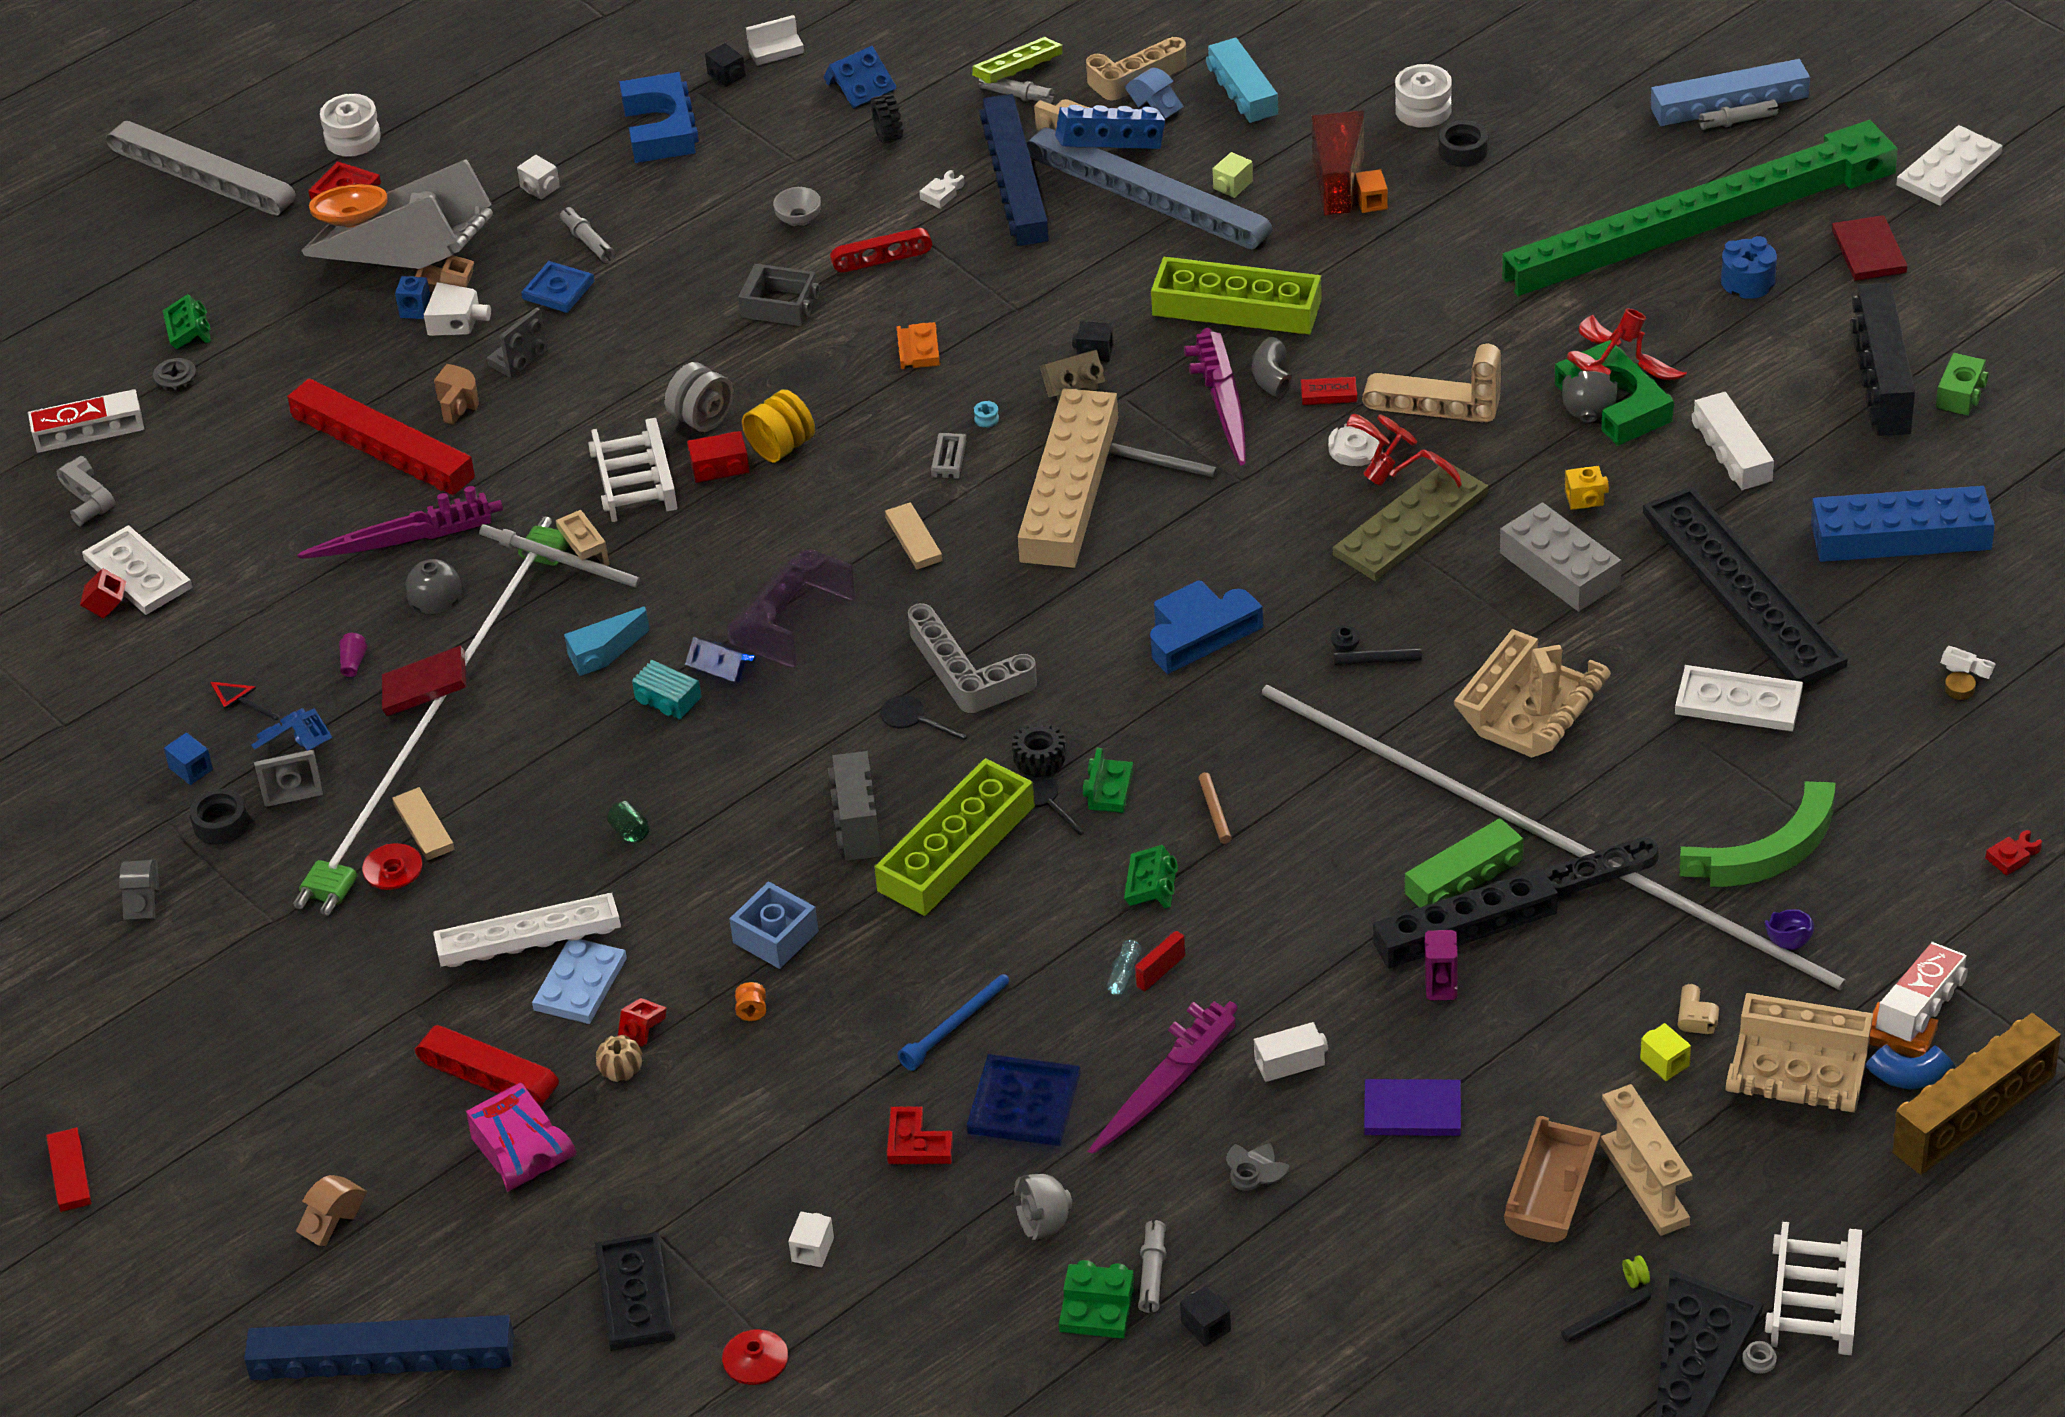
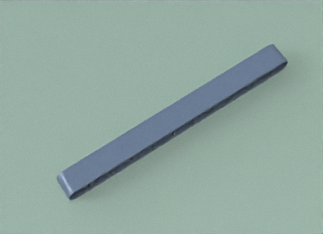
M1042 128L1026 143L1030 157L1036 161L1245 248L1255 249L1272 233L1271 223L1262 215L1099 148L1062 146L1055 136L1056 131L1053 129Z

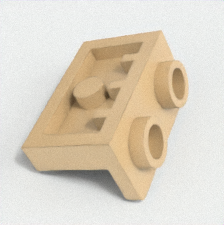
M1560 645L1532 650L1529 694L1539 716L1551 714L1552 701L1556 700L1555 692L1559 690L1563 651Z

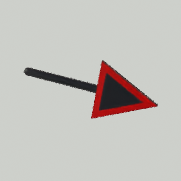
M210 682L224 709L239 701L274 720H279V715L244 698V696L256 689L255 686Z

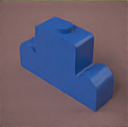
M1196 581L1154 602L1156 626L1150 632L1151 657L1166 674H1169L1263 628V606L1249 592L1243 589L1229 590L1224 594L1223 599H1219L1202 581Z

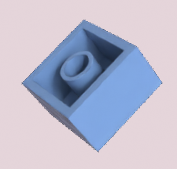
M769 881L729 918L733 943L779 969L819 932L815 906Z

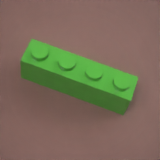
M1499 818L1406 872L1405 894L1416 905L1423 907L1466 893L1485 881L1492 880L1497 874L1517 865L1523 860V838Z

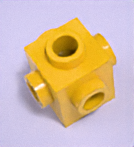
M1599 466L1565 470V493L1570 509L1604 505V494L1609 493L1607 477H1602Z

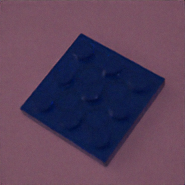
M988 1054L968 1119L967 1134L1061 1146L1080 1078V1066Z

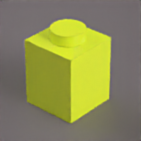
M1666 1023L1655 1030L1648 1031L1641 1038L1640 1059L1665 1081L1690 1066L1691 1045Z

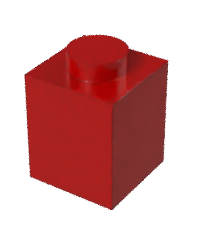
M102 568L84 586L80 606L104 619L122 601L127 581Z

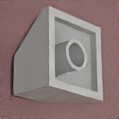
M314 750L254 762L265 807L323 795Z

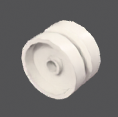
M1417 64L1399 72L1395 78L1396 115L1400 121L1410 126L1422 128L1440 125L1449 118L1451 114V76L1446 70L1430 64Z
M344 94L327 101L321 108L320 120L324 129L325 144L328 150L334 154L341 156L361 155L375 148L380 142L381 133L377 122L376 108L373 101L368 97L360 94Z

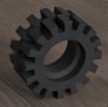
M890 93L871 98V116L879 141L884 143L902 139L903 123L894 95Z
M1037 723V727L1028 724L1027 730L1022 727L1019 729V733L1015 732L1013 735V762L1018 770L1022 768L1023 773L1027 774L1028 771H1031V775L1036 776L1037 772H1041V776H1044L1046 771L1049 770L1052 774L1056 772L1055 767L1060 769L1062 763H1065V739L1063 732L1060 733L1059 728L1055 727L1052 729L1051 724H1047L1046 727H1042V723ZM1036 748H1045L1044 750H1033Z

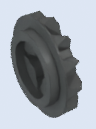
M183 358L166 360L160 363L153 372V378L157 387H163L165 391L173 388L175 391L178 387L186 388L187 383L194 382V376L197 375L195 365L190 360Z

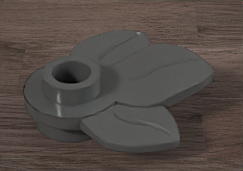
M1269 1143L1249 1152L1243 1147L1234 1144L1226 1156V1162L1231 1169V1183L1239 1190L1249 1191L1257 1188L1260 1184H1274L1282 1180L1289 1171L1288 1164L1275 1162L1274 1150Z

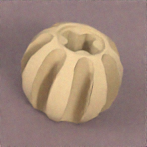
M625 1035L610 1036L598 1047L596 1065L601 1074L608 1077L609 1080L614 1082L620 1080L627 1081L633 1077V1074L639 1072L642 1065V1051L636 1041L630 1040Z

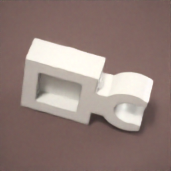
M952 170L947 171L943 180L935 178L919 191L920 200L941 209L957 195L956 190L964 186V176L960 175L954 179V172Z
M1949 645L1944 651L1940 662L1947 665L1946 668L1952 672L1964 671L1969 673L1971 671L1987 679L1990 678L1995 667V663L1976 658L1977 655Z

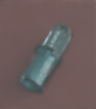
M1125 940L1123 942L1118 958L1112 963L1113 971L1109 978L1107 989L1112 991L1113 995L1124 993L1129 978L1135 973V963L1141 952V946L1134 940Z

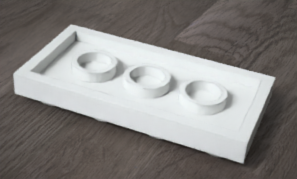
M1958 125L1897 177L1896 185L1941 206L2001 155L2002 145Z
M129 525L82 552L84 560L97 572L104 568L127 581L123 595L145 615L193 588L191 580Z
M1685 665L1675 705V714L1793 732L1803 682Z

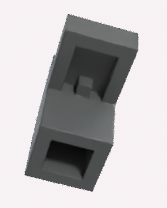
M157 860L122 862L119 889L122 890L123 920L156 919L154 891L159 890Z

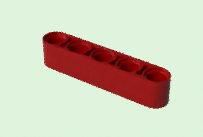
M439 1025L433 1026L415 1048L416 1056L424 1064L498 1094L521 1082L540 1108L559 1085L558 1077L548 1068Z

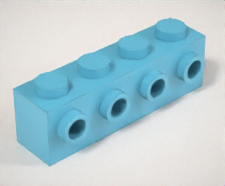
M1236 37L1208 46L1207 67L1210 72H1214L1219 85L1225 87L1230 100L1235 101L1240 114H1244L1250 123L1278 114V93Z

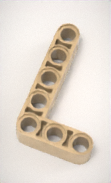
M1482 344L1477 348L1471 369V384L1374 373L1367 379L1362 401L1366 407L1373 410L1490 422L1495 418L1500 400L1501 352L1498 347L1492 344Z

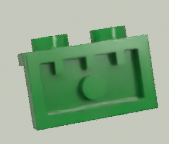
M189 294L163 310L169 341L175 349L191 342L196 336H199L206 344L211 341L209 333L211 327L205 316L207 310L202 302L199 300L195 301Z
M1097 748L1095 757L1089 759L1088 775L1090 778L1084 780L1083 797H1088L1089 810L1124 813L1133 775V762L1104 759L1103 748Z
M1163 845L1131 854L1124 899L1130 906L1157 898L1164 909L1171 907L1172 895L1175 892L1174 881L1175 874L1178 871V864L1175 857L1170 855Z

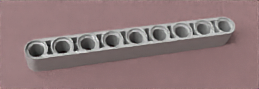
M123 121L106 136L107 144L118 154L266 213L277 216L296 200L295 191L285 182L133 122Z

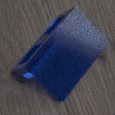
M693 637L685 665L734 682H739L746 660L755 661L756 655L710 639Z

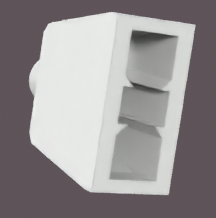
M437 282L424 313L427 335L469 334L476 320H490L491 307L490 305L479 304L477 292L474 289Z

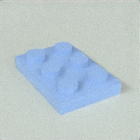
M582 939L568 940L532 1001L534 1011L590 1024L627 959L626 951Z

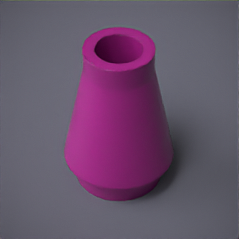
M347 633L339 641L340 673L344 676L354 677L357 675L359 665L367 650V644L362 635Z

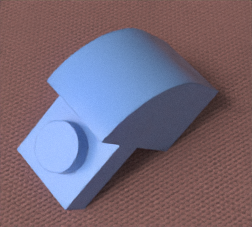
M1150 68L1124 86L1138 108L1148 102L1151 107L1156 108L1164 119L1184 107L1170 87V84L1174 81L1161 69Z

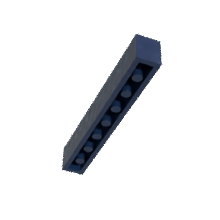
M1013 94L983 98V109H979L981 125H983L985 140H988L989 156H991L993 171L996 172L997 187L1000 188V197L1002 204H1004L1006 220H1009L1010 236H1015L1017 246L1048 242L1047 218Z
M510 1315L248 1328L244 1360L250 1380L299 1379L302 1377H334L337 1375L377 1373L398 1374L401 1372H432L436 1370H466L475 1368L496 1369L499 1367H512L514 1333Z

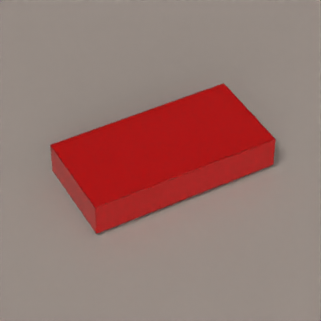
M1178 931L1173 932L1135 965L1136 986L1145 992L1185 957L1183 934Z

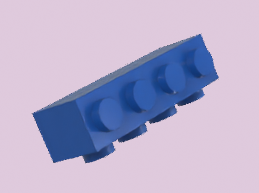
M1069 105V107L1059 108L1055 136L1062 146L1160 149L1165 119L1153 107L1132 109L1127 106H1119L1118 109L1101 105H1096L1093 108Z

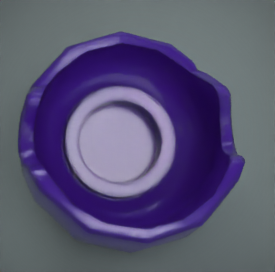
M1787 909L1780 913L1773 912L1770 921L1765 920L1766 931L1771 942L1787 950H1795L1804 946L1812 937L1815 927L1812 918L1799 909Z

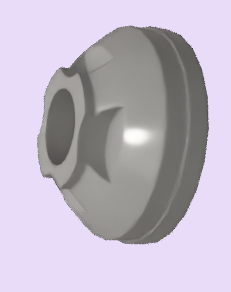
M789 188L780 192L775 197L773 202L776 216L783 222L791 226H804L819 214L821 199L819 194L810 188ZM798 213L804 214V215H799V216H793L794 214H798Z

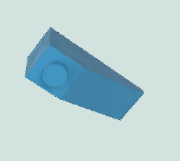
M641 607L564 634L568 656L579 676L607 667L650 631L647 611L645 607Z

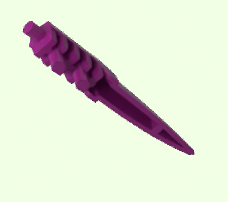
M1205 328L1202 330V334L1196 335V345L1184 346L1185 357L1197 356L1200 363L1189 364L1190 374L1202 373L1203 378H1205L1206 387H1213L1211 389L1212 400H1214L1221 425L1239 466L1245 464L1246 457L1245 433L1236 383L1221 333L1212 332L1210 328Z
M468 486L464 489L466 497L464 502H460L458 498L454 500L455 504L450 505L448 495L442 493L437 496L439 508L433 509V506L427 507V514L422 511L413 512L409 516L380 523L329 540L302 551L297 556L301 559L326 557L379 549L423 538L434 539L482 526V524L491 523V514L503 511L501 500L488 503L484 492L478 494L479 497L477 498L475 487Z
M1213 1001L1209 1009L1206 1008L1204 1010L1193 1002L1186 1011L1196 1019L1192 1027H1188L1186 1030L1176 1021L1170 1026L1168 1032L1178 1038L1171 1052L1131 1095L1087 1152L1093 1154L1108 1145L1167 1098L1235 1027L1233 1015L1238 1010L1237 1005L1229 1001L1222 1007Z

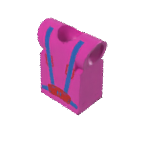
M521 1082L466 1111L471 1139L497 1172L501 1174L507 1192L576 1155L575 1146L570 1138L561 1129L551 1125L549 1118Z

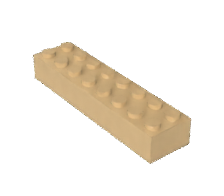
M1063 388L1018 535L1020 562L1075 568L1118 421L1117 393Z

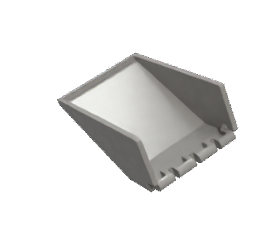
M463 160L387 192L388 202L383 210L358 226L348 228L327 224L301 251L304 256L421 269L459 252L492 217L493 211L487 208L492 204L469 162ZM429 191L436 194L444 205L443 212L432 195L409 204L411 193Z

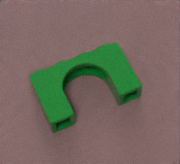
M1606 341L1582 353L1598 360L1612 341ZM1615 345L1602 365L1611 370L1609 375L1610 381L1613 383L1616 381L1617 388L1629 392L1632 396L1602 410V431L1619 446L1673 422L1674 401L1669 394H1666L1657 385L1654 379L1649 378L1637 363H1634L1621 348ZM1568 359L1556 363L1555 385L1562 391L1563 380L1568 375H1571V379L1578 377L1579 372L1582 370Z

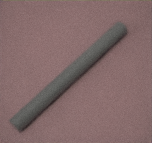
M1114 443L1110 447V454L1212 478H1215L1217 474V467Z

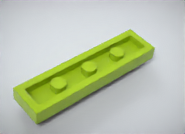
M1046 37L1040 38L974 65L972 75L982 79L985 83H996L1002 78L1013 76L1019 71L1033 68L1036 64L1050 61L1052 58L1061 55L1062 44Z

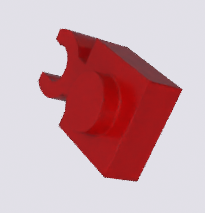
M2025 830L2019 835L2017 841L2007 837L1987 849L1985 859L2007 876L2029 863L2030 855L2038 854L2041 851L2042 840L2039 839L2036 842L2030 843L2031 831Z

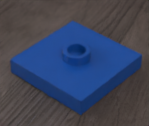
M548 261L521 292L522 299L568 313L594 283V274Z

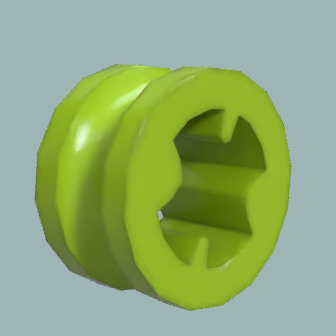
M1635 1256L1634 1261L1630 1259L1623 1260L1624 1275L1631 1288H1637L1640 1282L1644 1285L1649 1284L1650 1275L1642 1256Z

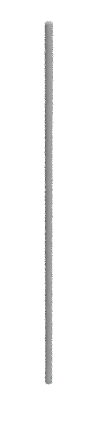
M1266 685L1262 690L1263 696L1578 857L1595 852L1269 685ZM1612 860L1608 861V865L1611 867L1621 866ZM1636 872L1619 877L1838 990H1842L1845 986L1846 979L1787 949L1777 946L1752 931Z

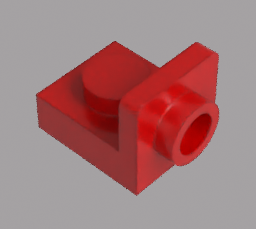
M642 998L621 1009L618 1036L625 1035L630 1040L636 1041L639 1046L646 1045L649 1028L666 1018L667 1008Z

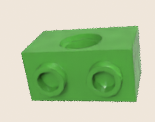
M1953 353L1938 386L1936 408L1969 415L1972 406H1977L1981 396L1980 388H1985L1987 385L1989 372H1985L1986 360Z

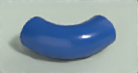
M1886 1044L1865 1064V1067L1872 1074L1888 1085L1909 1090L1933 1085L1942 1079L1949 1069L1956 1068L1952 1060L1935 1045L1920 1057L1908 1058L1899 1055Z

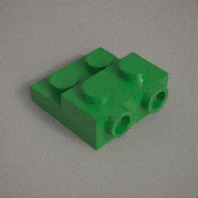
M1088 1260L1079 1261L1077 1265L1069 1264L1063 1289L1064 1300L1059 1320V1332L1124 1339L1135 1288L1134 1270H1128L1125 1265L1118 1263L1110 1265L1109 1268L1096 1267L1093 1262Z

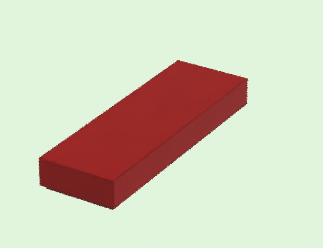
M78 1128L46 1135L60 1212L91 1205Z

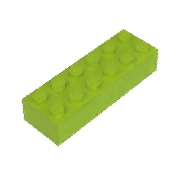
M1163 257L1151 289L1152 315L1310 335L1322 300L1321 275Z
M985 758L874 867L877 891L926 916L1035 807L1033 782Z

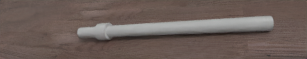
M482 524L480 528V535L497 540L500 545L509 548L514 546L634 588L639 584L640 577L587 559L581 561L578 556L517 536L514 531L503 529L502 531Z

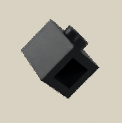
M726 43L705 53L707 73L713 80H717L725 87L746 76L743 56Z
M1080 321L1078 332H1074L1072 337V347L1077 348V355L1097 350L1100 361H1110L1114 345L1113 324Z
M1207 1286L1197 1292L1189 1293L1180 1301L1181 1323L1204 1347L1231 1331L1230 1310L1225 1300L1219 1294L1215 1295Z

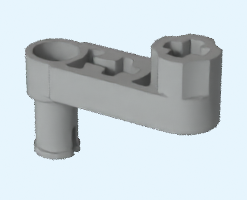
M79 456L56 471L62 485L85 502L70 511L73 521L78 526H82L97 514L102 515L115 507V500L111 493L91 477L94 475V471L83 456Z

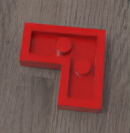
M891 1107L887 1162L888 1164H951L952 1131H922L923 1107Z

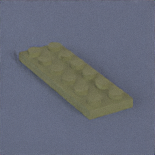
M1438 466L1333 546V556L1376 581L1488 495V485L1454 466L1461 477L1462 485L1458 489L1455 480L1442 467Z

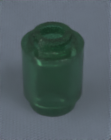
M621 801L610 808L607 821L626 841L638 843L648 835L649 825L647 819L629 801Z

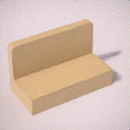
M581 510L556 520L557 529L581 561L595 555L602 565H609L606 542Z

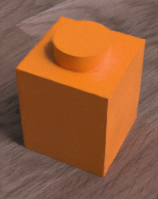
M1381 169L1355 173V194L1361 212L1366 213L1388 209V188Z

